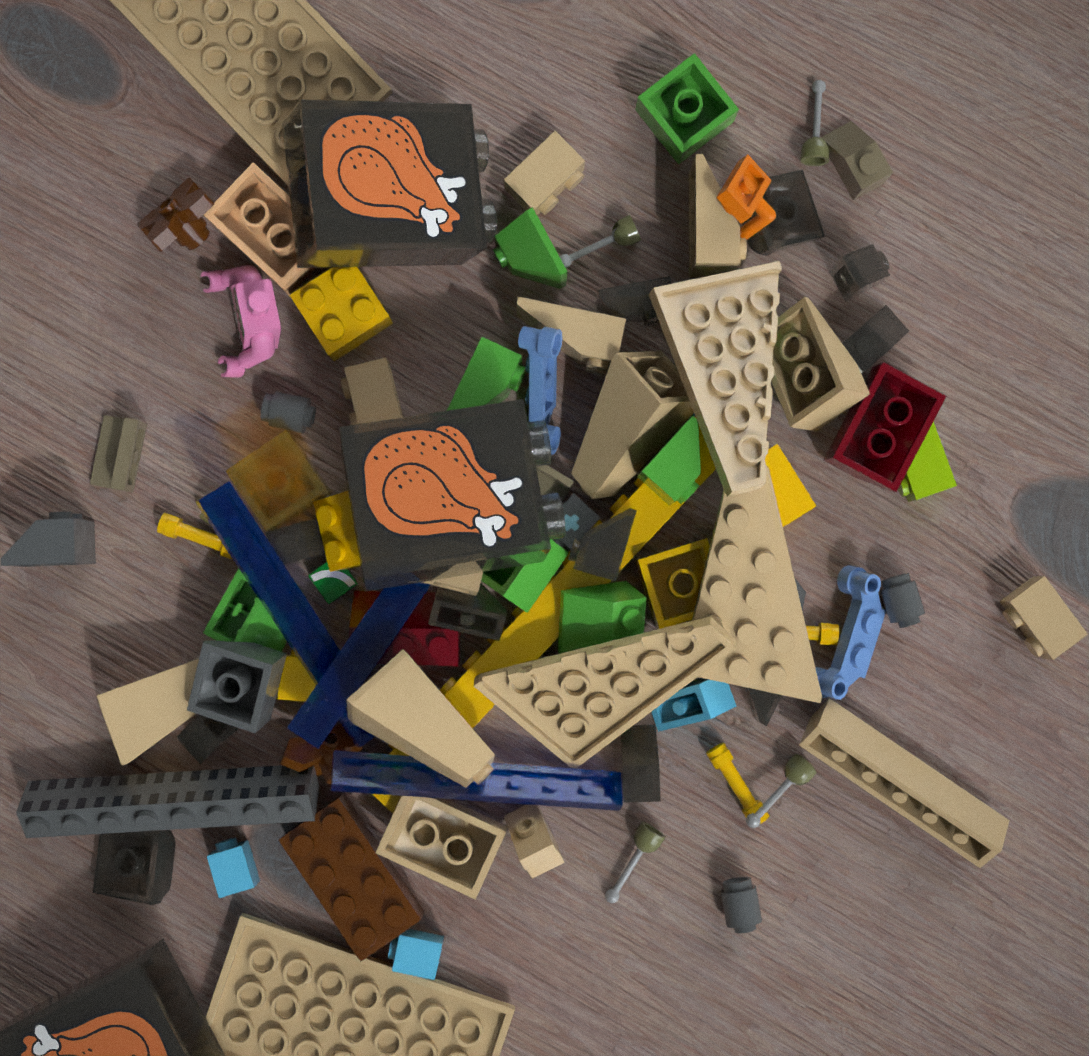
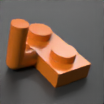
M748 154L736 163L716 197L721 202L724 210L733 215L740 224L752 217L754 211L757 213L755 217L740 227V237L746 238V240L776 218L775 210L763 198L772 180Z

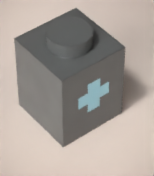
M573 493L544 524V527L548 530L545 535L562 548L566 546L571 550L600 517Z

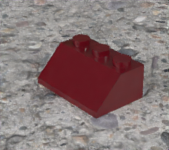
M882 362L871 368L865 380L870 394L850 408L823 461L855 478L895 493L900 487L947 396Z
M354 591L349 625L348 664L386 665L403 649L417 665L458 666L460 664L462 593Z

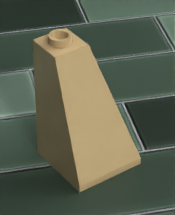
M662 351L619 352L612 358L571 473L580 484L582 491L592 499L615 496L694 414L678 369Z
M403 649L347 699L348 719L353 724L465 788L473 781L477 785L480 784L493 771L490 765L493 763L495 754Z
M199 659L96 696L121 766L130 763L196 714L187 711Z

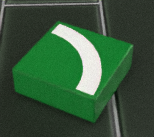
M327 562L308 575L329 605L359 584L349 569L330 572Z

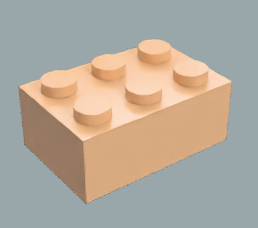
M252 163L204 214L218 231L288 296L300 286L337 246L333 236L255 163Z

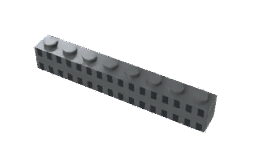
M278 765L35 780L27 782L16 814L26 838L315 821L320 788L314 765L301 772Z

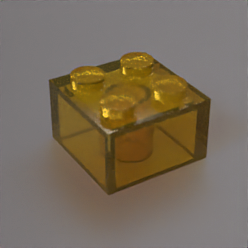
M287 430L226 470L234 485L268 532L274 533L312 507L314 501L324 499L332 493L294 435Z

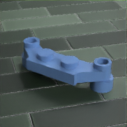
M524 326L519 333L518 345L522 349H527L529 353L526 360L529 386L525 397L526 404L529 405V421L521 425L518 433V442L536 447L539 452L553 455L557 451L561 437L560 428L549 424L553 409L556 407L557 356L562 346V331L550 327H544L541 330Z
M851 565L843 567L837 578L839 590L852 595V601L831 667L828 670L815 667L822 698L831 697L840 700L845 697L848 687L859 677H866L886 614V610L881 607L878 594L881 587L880 578L877 575L867 573L863 568Z

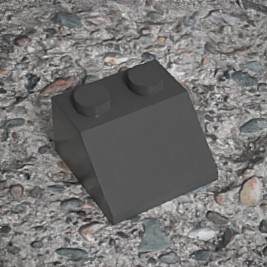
M50 512L49 519L36 520L1 557V566L36 567L96 564L94 521L83 520L82 514Z
M204 641L187 711L252 733L258 732L271 720L287 653L254 642Z

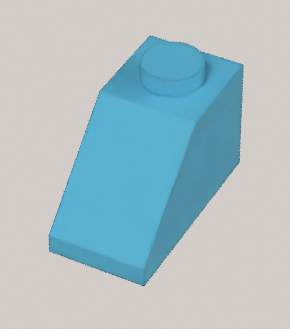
M700 678L691 681L651 713L659 732L712 719L736 707V703L728 683Z

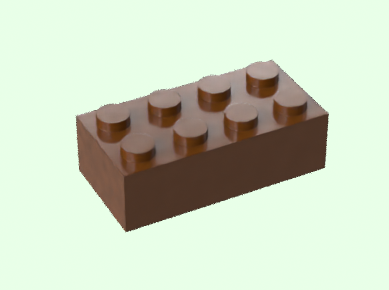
M345 793L318 810L315 821L299 823L278 840L360 962L421 921L424 914L423 908L392 862L376 854L379 843Z

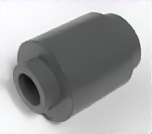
M276 391L274 394L266 393L260 417L261 421L268 422L271 427L304 433L306 427L312 428L314 424L316 407L311 406L310 398Z
M909 573L882 580L883 589L880 592L890 623L898 622L899 628L920 623L919 616L925 614L916 581H911Z
M737 877L723 881V890L720 893L726 926L734 928L735 933L755 931L756 924L762 922L757 888L755 885H752L751 877Z

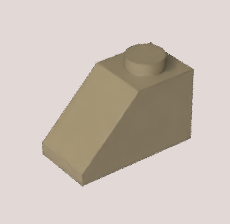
M852 121L821 137L829 146V158L853 200L883 185L893 174L876 141Z

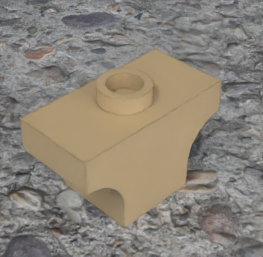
M536 800L504 815L519 861L523 868L529 872L532 879L565 863L558 844Z

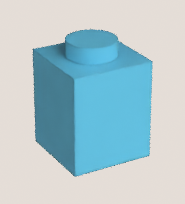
M236 837L216 843V850L207 855L219 898L254 888L260 882L248 840L239 843Z
M408 929L400 934L399 938L396 937L391 941L388 952V959L394 960L392 971L435 980L444 936L414 929Z

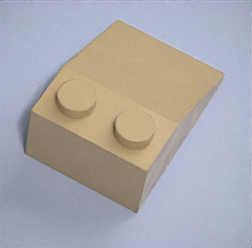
M703 154L695 155L689 171V278H701L737 270L738 267H741L742 260L746 259L747 251L746 238H740V226L736 218L727 213L721 202L716 198L721 188Z
M518 297L517 316L536 329L542 330L544 327L560 329L563 336L562 352L579 365L586 366V372L596 375H607L612 358L616 353L620 352L626 323L625 318Z
M802 298L778 317L777 340L773 346L772 365L775 366L774 377L771 382L790 427L818 431L870 394L857 363L809 298Z
M406 785L376 850V854L476 900L508 827L477 811Z

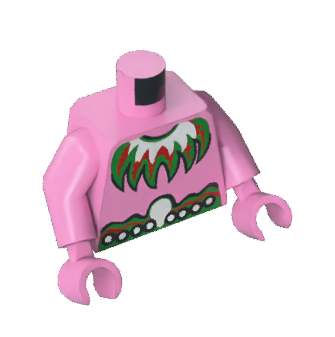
M250 265L224 271H204L200 276H208L210 280V287L203 289L205 293L224 291L229 287L242 350L239 356H221L218 359V364H227L226 372L222 373L221 377H242L245 368L249 369L271 358L275 349H278L281 325L271 279L262 280L258 269Z

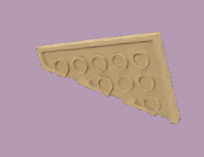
M780 261L654 287L649 293L727 497L760 489L766 484L767 465L765 457L768 454L769 441H766L768 420L771 418L773 389L771 388V380L774 377L775 367L772 365L773 346L777 340L778 315L776 308L780 300V293L777 292L779 273L782 270Z
M767 466L766 484L760 489L730 497L726 496L723 489L692 621L709 616L712 617L735 639L736 648L698 677L821 703V689L770 470Z
M709 616L480 673L474 678V687L570 768L575 770L736 648V641Z

